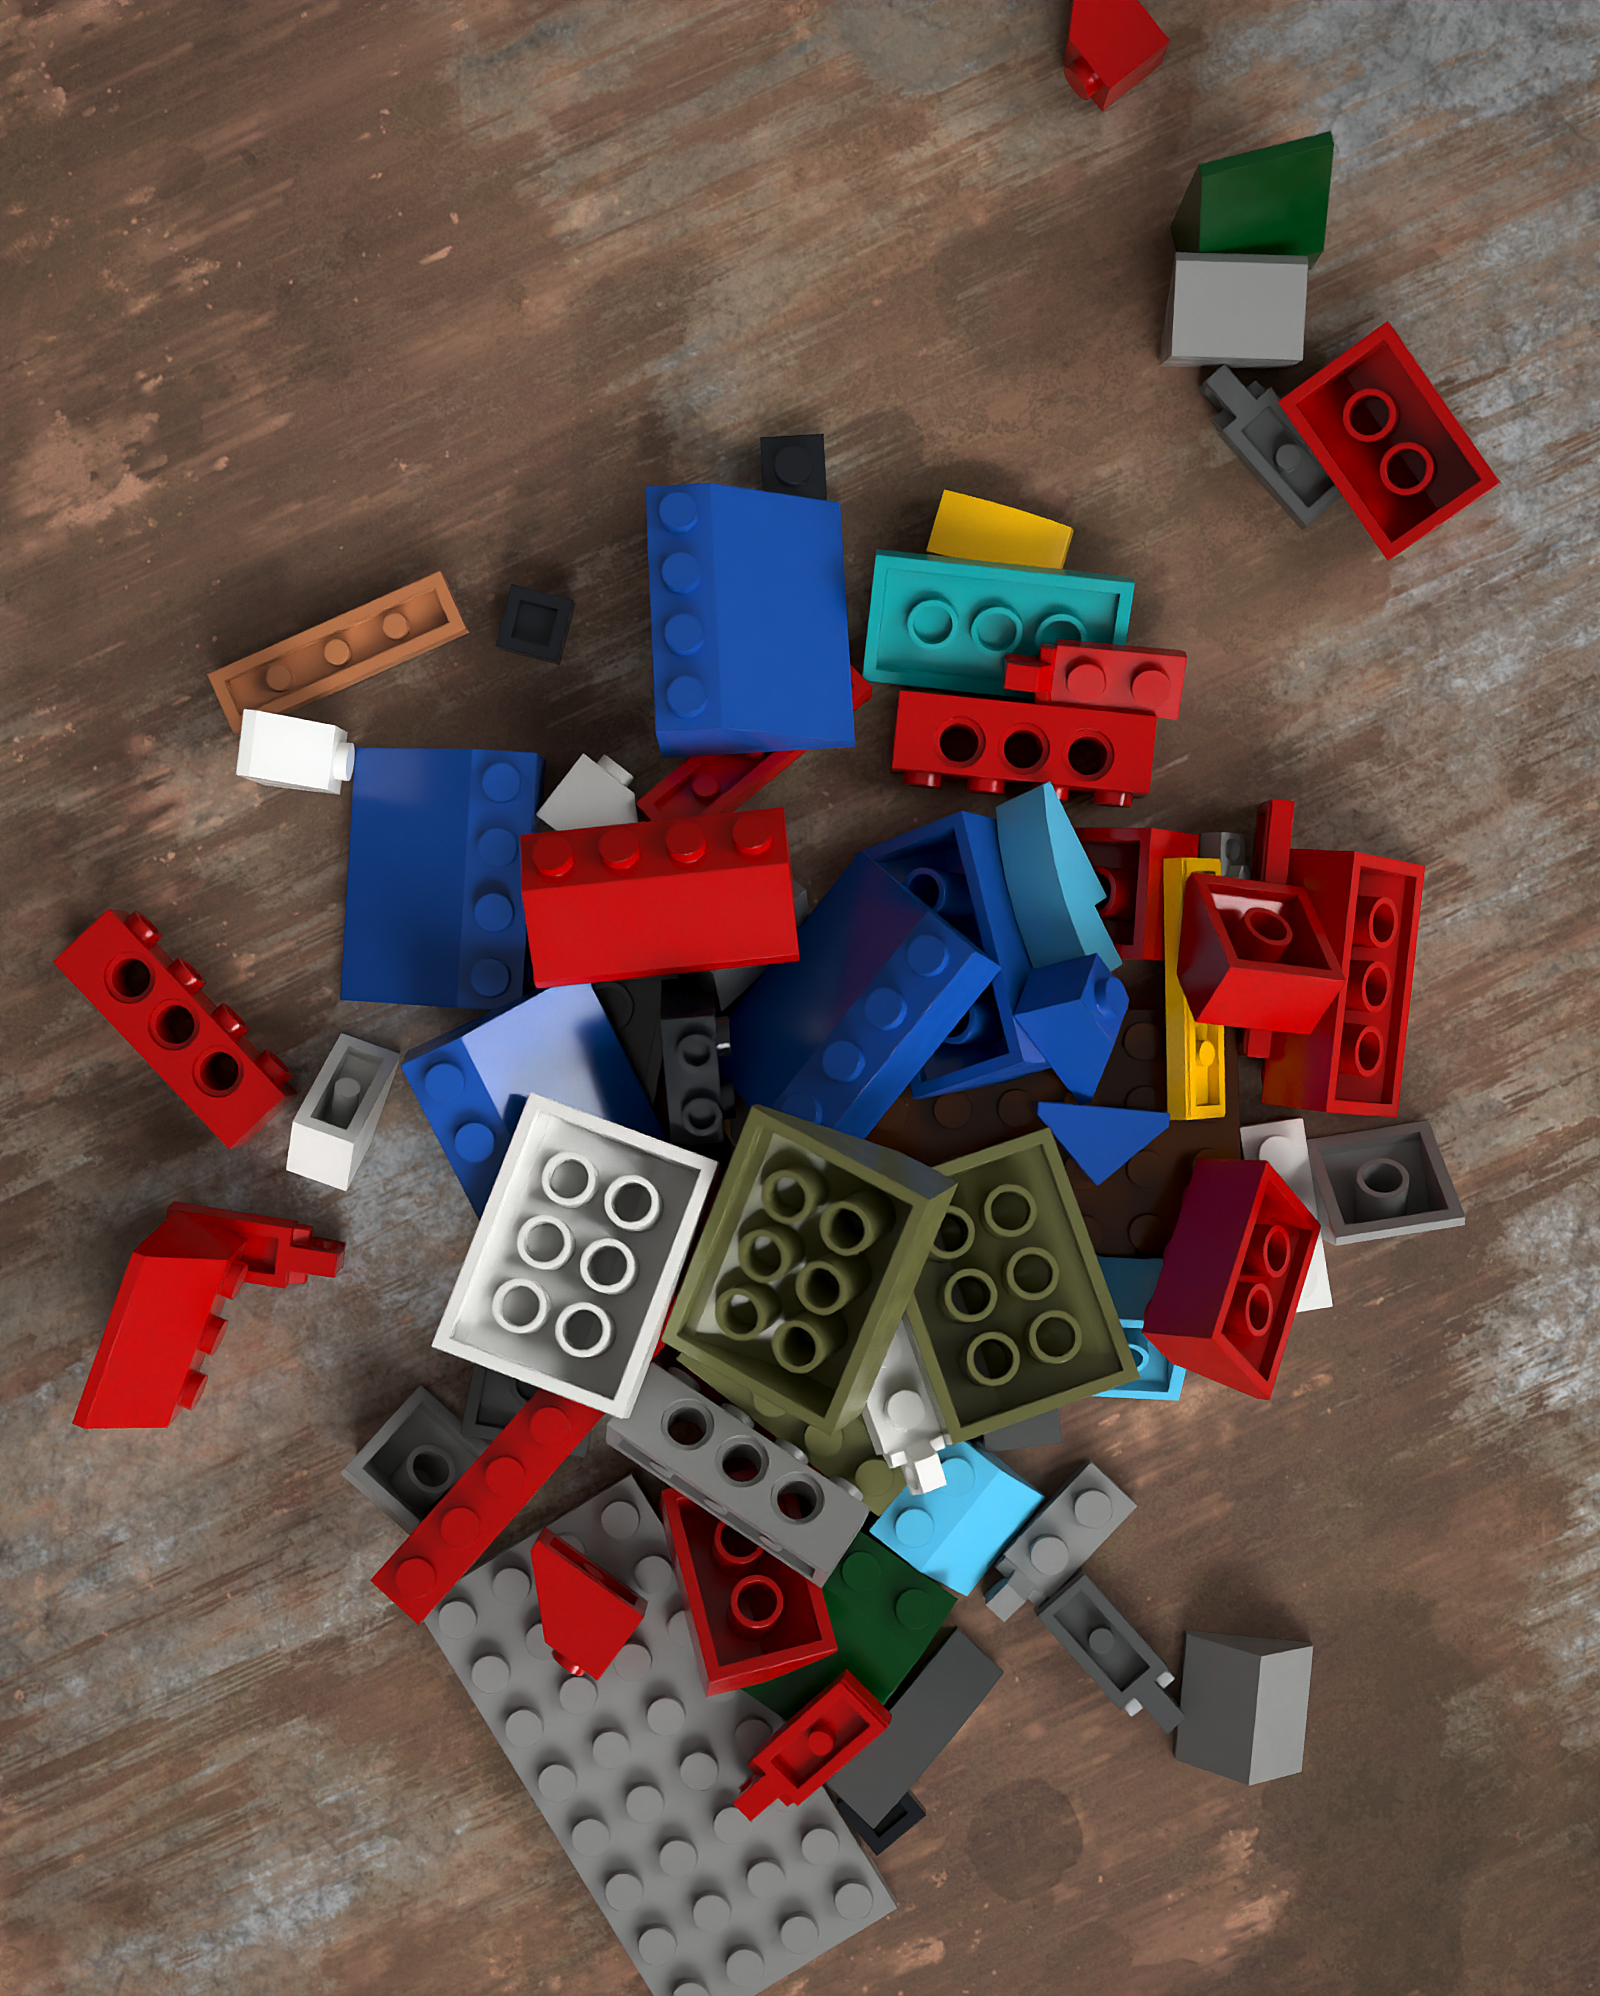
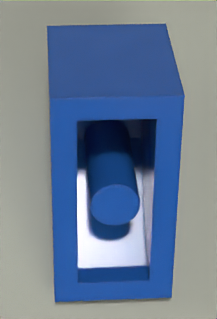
M1098 953L1031 969L1013 1016L1078 1104L1082 1105L1091 1103L1113 1049L1130 999L1122 982L1113 976Z

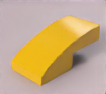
M944 490L926 551L929 555L1063 569L1074 530L1069 526L1025 511Z

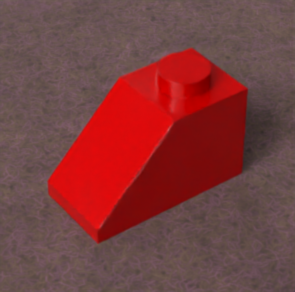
M1070 0L1063 64L1066 66L1064 68V75L1071 88L1080 98L1088 100L1091 97L1103 112L1162 64L1170 40L1138 0Z
M544 1527L533 1544L530 1553L545 1643L553 1648L551 1654L563 1668L577 1676H582L586 1672L598 1681L644 1618L649 1601L547 1527Z

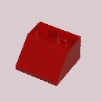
M1073 827L1107 896L1094 906L1120 959L1165 962L1163 859L1198 858L1199 835L1157 828Z
M1191 872L1185 885L1176 975L1195 1023L1310 1035L1346 983V978L1305 887Z

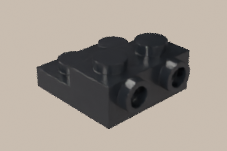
M687 978L662 980L660 1022L671 1144L680 1146L724 1142L723 1119L736 1118L733 1079L720 1080L719 1057L731 1056L728 1016L715 1017L714 995L689 997Z

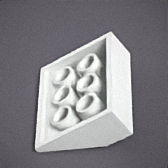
M530 1092L433 1340L432 1347L616 1417L629 1418L723 1168L718 1161Z

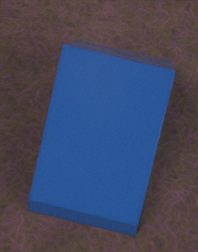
M1033 1100L1032 1113L1045 1128L1050 1127L1056 1142L1087 1179L1097 1186L1169 1127L1170 1113L1162 1111Z

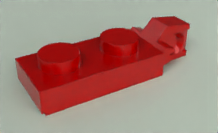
M1056 639L1055 644H1041L1039 656L1006 653L1002 677L1004 689L1035 692L1034 703L1040 705L1157 716V718L1178 720L1187 655L1185 651L1175 649Z
M176 1201L167 1207L166 1219L176 1210H180L248 1238L240 1259L241 1262L248 1264V1271L244 1279L246 1283L286 1289L290 1283L305 1284L308 1280V1274L335 1278L344 1266L346 1242L318 1236L312 1237L313 1226L303 1223L298 1224L296 1220Z
M848 1669L844 1670L756 1749L755 1754L746 1764L753 1773L739 1786L740 1793L733 1800V1804L750 1822L777 1798L787 1807L793 1802L799 1806L885 1731L890 1725L892 1714Z

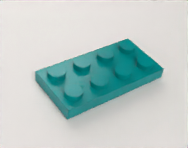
M876 549L862 677L866 681L1034 699L1035 692L1004 689L1002 677L1005 654L1039 656L1040 645L1055 644L1056 639L1126 645L1135 586L1134 578Z

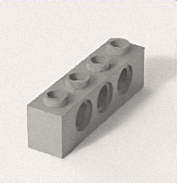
M651 1362L630 1417L619 1418L613 1415L608 1422L606 1443L822 1589L869 1514L871 1508L861 1502L864 1498L863 1494L847 1480L836 1475H831L827 1479L807 1466L809 1462L808 1457L788 1441L778 1438L773 1443L752 1429L755 1425L753 1420L736 1406L724 1402L719 1407L699 1393L701 1390L699 1384L682 1370L669 1367L665 1371ZM689 1421L696 1424L702 1430L704 1437L693 1445H682L672 1439L668 1430L677 1422ZM743 1457L755 1465L758 1475L750 1481L737 1482L726 1475L722 1465L731 1458ZM788 1493L802 1495L810 1503L812 1513L803 1519L789 1518L781 1512L777 1500Z

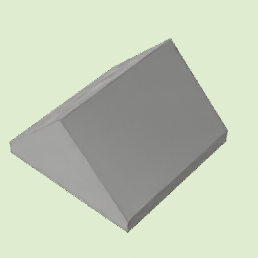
M1175 252L1159 353V366L1219 368L1225 364L1228 368L1287 370L1302 361L1308 278L1307 256Z
M1429 1120L1306 1140L1323 1240L1337 1246L1465 1225L1466 1216Z
M420 1385L340 1474L410 1535L489 1445L481 1438L460 1434L462 1421Z
M1185 1630L1178 1704L1186 1718L1176 1726L1173 1753L1175 1760L1248 1786L1301 1772L1313 1655L1312 1643Z

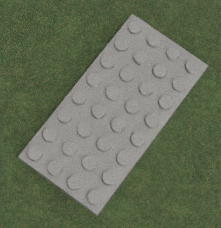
M634 1470L468 1570L425 1618L424 1622L653 1996H754L897 1909L895 1895L852 1825L836 1806V1799L826 1783L820 1786L799 1806L793 1802L787 1807L777 1798L751 1822L733 1804V1800L740 1793L739 1786L753 1773L746 1766L748 1760L755 1754L756 1749L787 1721L742 1689L705 1698L660 1514ZM544 1527H547L649 1601L644 1618L598 1681L586 1672L582 1676H577L563 1668L553 1658L551 1654L553 1648L545 1643L530 1553L533 1544Z

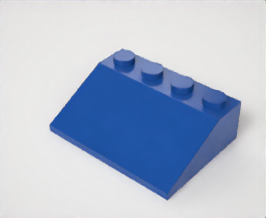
M715 483L645 487L655 728L661 757L674 758L855 747L840 503Z
M355 747L340 1000L495 1010L532 992L533 968L521 892L520 835L542 833V819L536 815L543 806L546 760L542 756L532 752L482 749Z
M860 851L797 930L800 961L770 964L728 1017L731 1056L719 1057V1069L725 1079H733L735 1091L750 1108L759 1104L864 1140L1002 967L869 856Z
M591 983L539 988L408 1050L400 1065L479 1221L487 1205L530 1092L670 1144Z

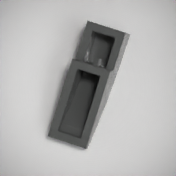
M956 1627L884 1705L892 1714L890 1725L828 1779L826 1784L874 1829L960 1730L1003 1675L1004 1671Z

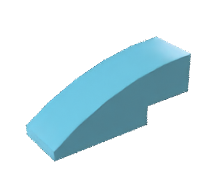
M1051 782L1044 783L996 806L998 840L1005 880L1016 922L1033 968L1098 953L1110 972L1122 965L1120 956L1094 906L1107 896Z

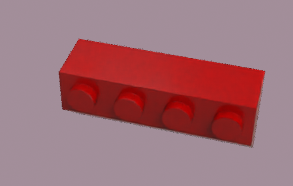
M784 807L520 835L521 892L534 982L537 989L800 961L791 852Z
M1290 848L1287 885L1305 887L1346 978V983L1310 1035L1272 1031L1270 1059L1264 1060L1261 1069L1263 1084L1261 1104L1327 1113L1398 1117L1425 866L1357 851Z

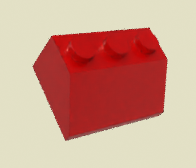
M1386 321L1278 401L1387 561L1502 484L1389 321Z
M1197 1159L1191 1181L1183 1191L1182 1208L1172 1239L1165 1247L1163 1267L1153 1297L1146 1305L1144 1325L1141 1331L1172 1364L1263 1400H1270L1321 1229V1224L1268 1161Z
M176 1210L133 1250L72 1424L83 1429L167 1428L183 1408L191 1411L195 1408L208 1380V1375L200 1372L205 1355H214L228 1325V1320L220 1317L226 1298L233 1300L236 1297L248 1271V1264L240 1261L248 1238Z
M756 1467L726 1475L734 1481L747 1482L755 1478L758 1473ZM674 1488L661 1490L659 1514L705 1698L770 1681L838 1651L823 1592L819 1586ZM796 1493L785 1494L777 1500L778 1507L785 1516L792 1519H802Z

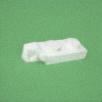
M901 1319L864 1406L862 1416L876 1455L883 1454L889 1469L901 1466L910 1494L920 1495L947 1484L938 1453L936 1452L945 1448V1443Z

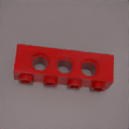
M899 691L890 773L902 774V785L916 788L940 789L941 779L967 781V792L985 795H1004L1005 785L1030 787V790L1050 781L1060 802L1068 801V793L1070 791L1094 794V805L1131 808L1132 798L1141 799L1150 793L1157 716ZM951 729H962L968 732L975 742L973 757L963 762H955L948 759L941 751L940 737ZM1015 735H1024L1032 739L1038 749L1036 764L1029 768H1017L1010 764L1004 754L1006 740ZM1085 741L1093 744L1099 750L1101 765L1097 773L1084 775L1072 768L1068 759V752L1072 744Z
M108 909L67 947L53 963L228 1149L245 1145L299 1094L288 1083L293 1077L292 1072L273 1052L266 1049L263 1053H260L244 1036L250 1030L248 1025L231 1007L225 1003L217 1007L204 994L201 988L206 984V981L189 962L182 957H178L173 961L157 944L163 936L147 917L137 910L129 914L125 910ZM138 960L142 961L150 972L149 986L140 995L134 994L129 989L126 981L129 967ZM181 1006L186 1008L194 1019L193 1033L184 1042L173 1036L169 1026L172 1013ZM223 1052L232 1056L238 1066L237 1080L229 1088L221 1086L213 1076L214 1061Z

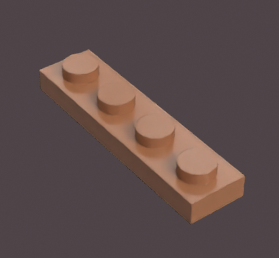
M438 571L207 675L232 732L241 735L244 709L284 716L470 632L444 574Z

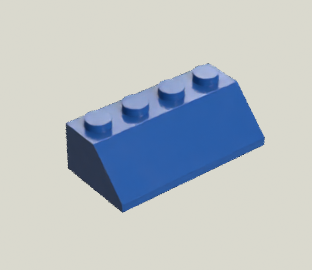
M959 811L862 850L863 853L880 865L1002 967L909 1084L913 1099L929 1098L1007 1083L1052 1068L1013 1016L1030 970L1034 968L1030 962L1016 922L1005 880L998 840L997 819Z

